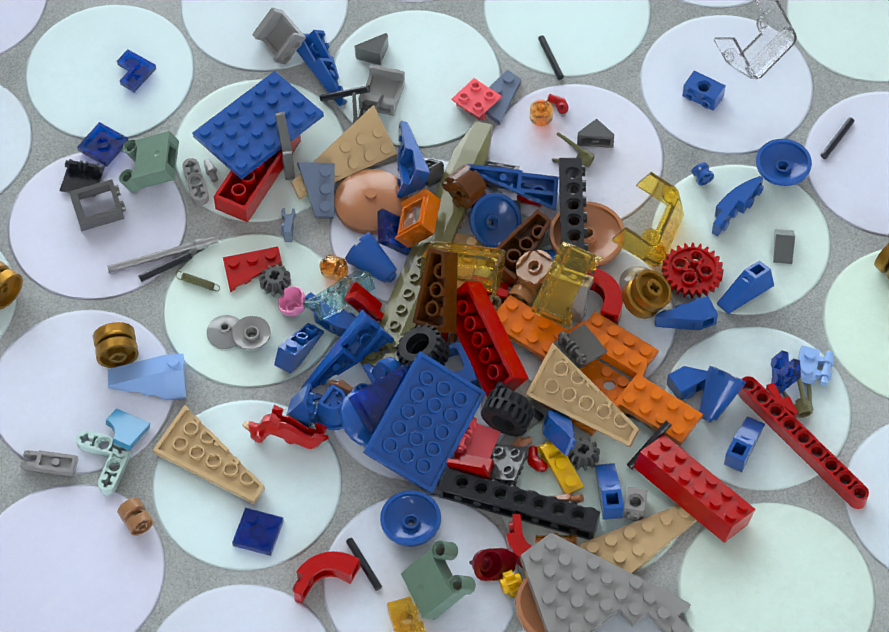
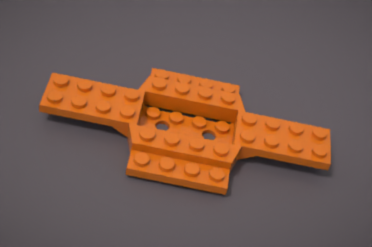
M512 295L496 311L509 339L535 354L541 362H543L552 343L559 339L558 334L560 332L570 333L585 324L607 350V353L599 358L631 377L632 381L597 359L580 370L624 414L632 415L656 431L667 420L672 426L664 435L681 446L702 419L703 414L644 378L648 366L656 358L659 350L596 311L587 321L584 320L569 330ZM612 382L615 387L612 390H607L604 388V384ZM571 418L572 424L590 436H593L596 430Z

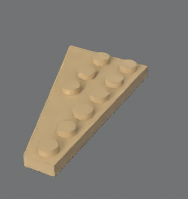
M373 105L313 162L335 163L334 183H337L355 172L370 168L396 156L398 153ZM300 173L291 182L298 199L308 196Z
M552 343L525 395L631 448L640 431L639 428Z
M186 405L183 406L153 449L155 455L253 505L256 504L265 490L264 485L241 464L236 456L234 457L229 452V449L201 423L197 416L190 412Z
M677 505L580 543L579 547L635 574L653 559L661 549L666 548L673 539L685 532L697 520Z

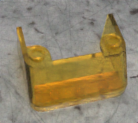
M650 172L636 186L667 205L657 229H646L640 236L625 227L611 241L650 266L657 267L663 263L666 254H668L684 217V209L678 189L653 172Z
M433 241L429 244L421 257L419 286H421L429 247L443 248L458 253L457 280L482 282L485 290L492 291V296H496L502 280L505 250L443 241Z
M564 241L559 247L533 303L532 312L563 326L571 327V321L574 317V313H572L573 308H571L586 274L595 271L599 260L602 261L603 257Z

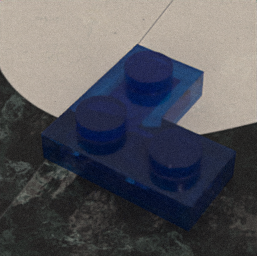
M129 49L117 60L118 66L128 71L119 80L120 85L134 93L156 70L154 63Z
M783 350L771 359V383L774 382L781 394L801 378L800 360L793 358L789 361L788 352Z

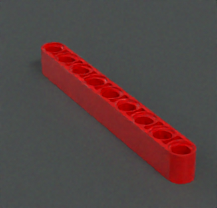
M751 376L743 377L742 380L746 383L738 393L739 397L852 508H864L869 496V489L755 378Z

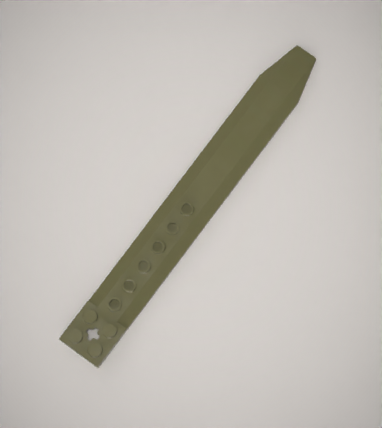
M474 122L454 149L435 192V196L441 199L435 232L432 236L412 246L385 307L384 316L378 323L394 338V341L386 343L376 353L372 352L365 356L363 361L360 362L361 366L369 363L374 367L378 361L387 357L395 358L401 364L396 355V347L400 343V338L404 337L405 332H409L411 328H417L418 324L412 322L429 247L450 250L467 208L462 206L458 208L453 204V198L449 192L444 190L442 183L464 164L486 166L490 154L492 124ZM388 349L389 353L386 352L382 355V351Z

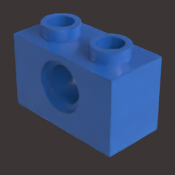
M694 70L683 85L682 96L702 105L704 108L714 111L724 97L726 85Z

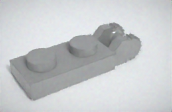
M25 450L23 456L27 459L36 460V462L22 461L20 467L28 471L35 470L37 472L74 477L79 459L76 455L41 450Z

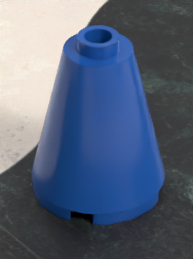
M368 232L359 239L361 242L352 246L345 257V261L383 283H391L397 277V268L374 236Z
M709 366L699 412L703 414L702 419L708 422H712V420L717 421L746 382L738 377L735 378L721 369Z

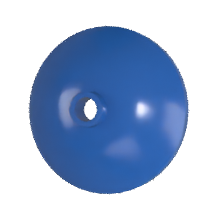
M771 140L759 149L756 156V167L759 174L765 180L775 185H796L805 180L811 171L812 159L808 150L793 140Z
M490 193L481 197L473 205L470 211L469 224L473 236L481 245L495 249L522 224L519 208L511 198L501 193Z
M367 390L353 391L343 399L340 406L342 427L354 442L366 447L387 408L382 399L376 394Z
M414 490L402 491L393 495L384 504L380 514L381 527L384 534L392 542L405 547H416L427 543L437 534L441 525V512L435 500L429 495ZM409 523L415 524L412 527L408 526Z

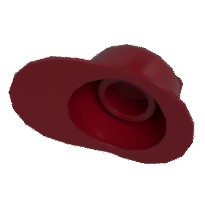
M489 548L478 551L472 560L469 561V564L472 565L474 573L479 580L498 581L503 579L502 573L510 570L514 572L516 558L513 552L508 549Z

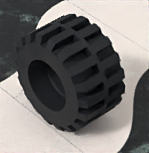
M426 324L424 326L418 325L417 328L413 327L409 332H405L404 337L400 338V343L396 347L397 358L406 370H409L420 351L445 366V362H448V355H450L449 345L434 326L430 327Z
M495 388V390L493 389L489 393L480 414L487 425L500 431L502 434L522 436L526 433L535 414V407L526 397L513 390Z

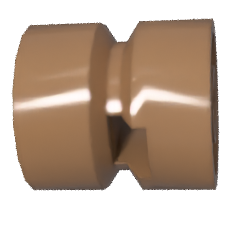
M518 278L507 297L512 295L530 306L534 300L533 297L538 294L542 285L529 286Z
M137 497L128 499L117 510L118 515L126 523L127 529L133 536L141 535L153 526V518L146 511L142 501Z

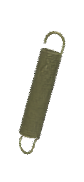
M185 272L182 274L181 279H179L212 291L214 286L217 285L214 282Z

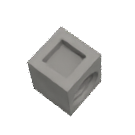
M633 487L627 488L623 517L632 521L643 519L648 490ZM631 504H638L639 507H633Z

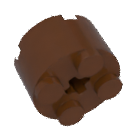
M466 164L459 167L442 183L444 190L449 192L453 198V204L458 208L461 206L470 208L487 194L484 191L487 186L481 175L476 170L474 172L469 170L471 166Z

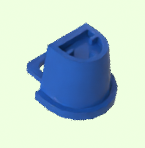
M331 384L324 395L315 393L314 401L320 399L317 408H315L317 412L316 423L327 426L328 430L343 429L340 421V406L346 395L344 391Z

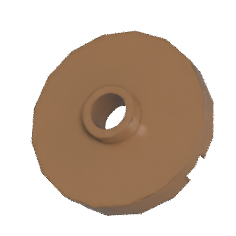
M528 251L516 263V273L524 284L537 286L546 282L551 277L554 271V263L551 256L545 251Z

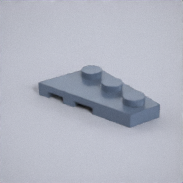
M506 70L489 87L502 96L485 113L488 118L498 125H501L503 117L507 113L509 105L521 84V78L509 70Z
M297 162L314 217L334 219L335 163Z

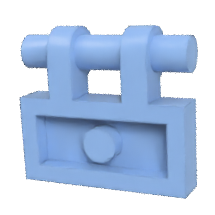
M801 345L796 372L800 373L801 381L813 385L815 379L821 380V386H827L832 376L830 370L834 364L833 352L827 351L825 356L821 357L819 356V349ZM817 366H823V370H817Z

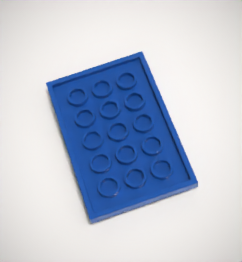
M274 71L193 131L192 135L242 180L281 150L275 113H285L290 142L324 117V113Z
M420 351L362 453L431 494L447 467V459L452 458L487 392Z

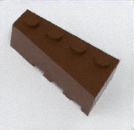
M539 209L535 210L487 255L485 267L512 288L518 279L516 263L526 252L538 250L549 232L552 220Z
M429 247L412 323L422 326L425 324L430 327L434 326L443 333H456L457 252Z

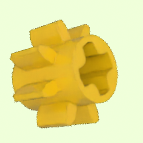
M512 570L502 573L503 579L499 580V584L503 594L508 593L510 597L516 596L522 583L520 574H514Z

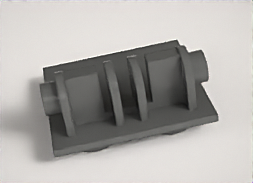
M585 324L570 333L560 332L558 334L559 339L553 342L578 369L607 353L604 346Z
M496 444L490 457L494 461V466L489 479L506 481V485H516L517 475H521L525 460L528 458L527 452L529 448Z

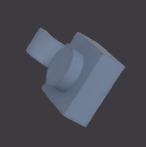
M282 208L281 215L284 223H281V234L284 235L285 242H292L293 223L296 217L295 209L292 208V213L288 215L285 214V208Z

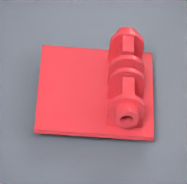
M473 78L451 100L456 103V106L463 108L465 112L469 111L470 115L473 114V116L477 117V120L484 121L487 117L485 113L502 96Z
M473 417L454 454L461 453L490 458L501 432L478 424L476 422L477 418Z

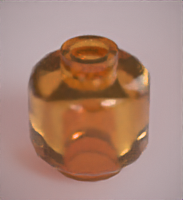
M543 99L534 101L530 106L529 116L531 122L536 126L550 124L553 119L552 104Z
M329 254L320 262V272L325 278L339 281L348 273L347 262L342 257Z

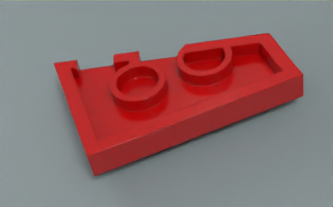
M278 246L223 257L230 292L236 290V287L243 283L246 285L251 282V279L262 274L263 269L268 270L269 265L271 267H275L276 264L279 267L282 266Z

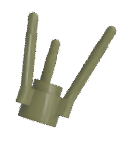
M557 132V136L579 151L576 158H582V165L589 168L595 155ZM552 158L553 162L559 163V159Z
M797 371L796 377L801 398L795 401V407L798 411L797 417L804 418L810 416L814 410L811 384L807 383V398H805L800 373ZM781 389L784 398L787 397L788 394L786 393V391L784 389Z

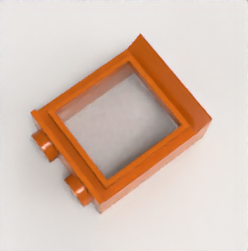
M424 189L401 202L402 214L397 233L398 236L395 239L407 248H410L432 236L435 232L441 199L429 190Z

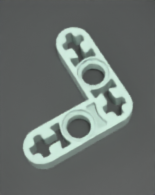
M81 431L76 436L77 445L81 450L108 457L98 480V486L105 495L114 493L123 476L132 451L126 449V451L120 454L119 450L123 448L112 443L113 437L91 431ZM86 438H89V441L82 443V440H86ZM102 442L109 443L106 449H100L99 445ZM113 464H119L120 469L117 471H111L110 466ZM109 476H110V477H111V479H110L111 485H108L107 488H106V487L104 486V484H107V483L109 482Z

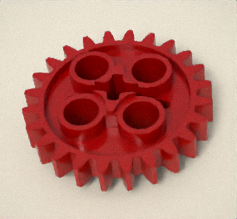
M692 242L691 247H688L684 243V248L677 245L676 251L671 249L670 254H666V258L663 260L662 276L668 281L671 291L676 289V295L682 292L683 298L689 294L691 299L694 298V295L701 298L702 293L708 296L709 291L714 293L715 287L719 288L720 282H722L724 269L722 268L723 262H719L720 256H715V251L708 252V246L702 249V244L695 247V244Z

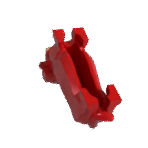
M276 405L273 406L272 413L265 415L260 423L245 421L242 424L250 432V438L256 443H261L267 436L274 435L284 439L288 444L294 443L306 449H313L329 438L328 435H324L327 426L317 422L315 425L316 429L307 428L294 418L282 415L284 409Z

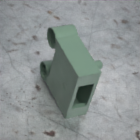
M170 131L138 140H128L123 146V151L135 162L134 171L130 169L124 170L119 176V181L130 192L135 193L142 188L175 180L179 140Z
M435 541L429 551L401 573L423 619L435 620L465 595L472 594L476 588L475 580L472 577L452 575L445 560H454L458 555V547L453 542Z

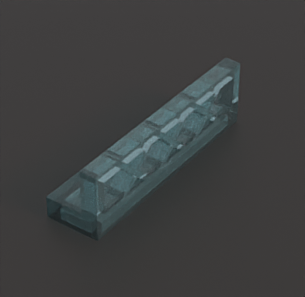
M355 271L303 302L304 308H315L318 319L326 320L349 305L344 301V298L354 282H358L368 292L376 289L370 271Z

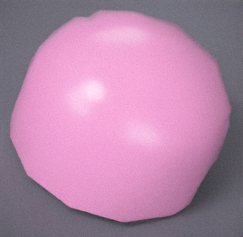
M288 287L284 289L283 297L278 298L279 310L285 316L296 317L306 308L307 301L300 287Z

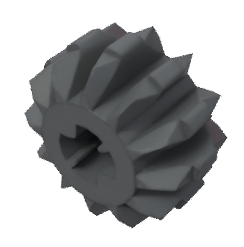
M278 264L275 267L269 265L268 270L263 269L262 274L259 276L261 289L265 291L266 295L272 293L274 297L276 293H279L282 296V291L291 285L290 272L286 271L284 266L279 268Z
M580 437L579 442L576 441L574 449L569 450L568 458L572 465H576L577 470L583 467L586 471L587 466L593 469L595 463L599 462L600 449L597 448L596 442L590 443V438L585 441Z

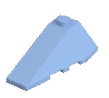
M162 355L108 369V388L126 392H139L145 396H158L163 400L186 399V364L184 355Z

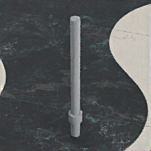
M217 236L195 239L194 242L108 265L109 273L194 249L201 250L205 246L218 243Z

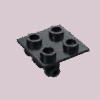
M72 159L66 160L65 167L67 169L59 191L69 193L73 190L100 183L105 166L99 165V163H89L88 161L83 163L81 160L80 162L73 161Z

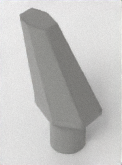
M205 159L206 174L210 176L212 182L218 181L217 168L209 159Z

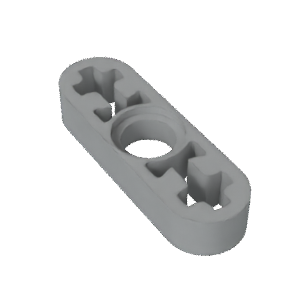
M188 158L182 164L184 175L193 203L202 206L209 201L208 191L199 162L194 158ZM189 166L194 168V173H191ZM194 179L201 181L197 185L191 184V181ZM200 190L202 198L198 197L197 191Z

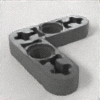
M278 112L275 113L282 150L285 179H295L293 154L285 113Z

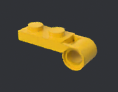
M550 441L537 446L541 459L547 462L564 494H573L583 489L584 485L568 456H565Z

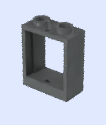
M112 179L69 192L81 232L124 219L123 212L126 211L124 202L119 201L118 196L121 193L118 185L114 186ZM111 191L116 209L85 218L80 200Z

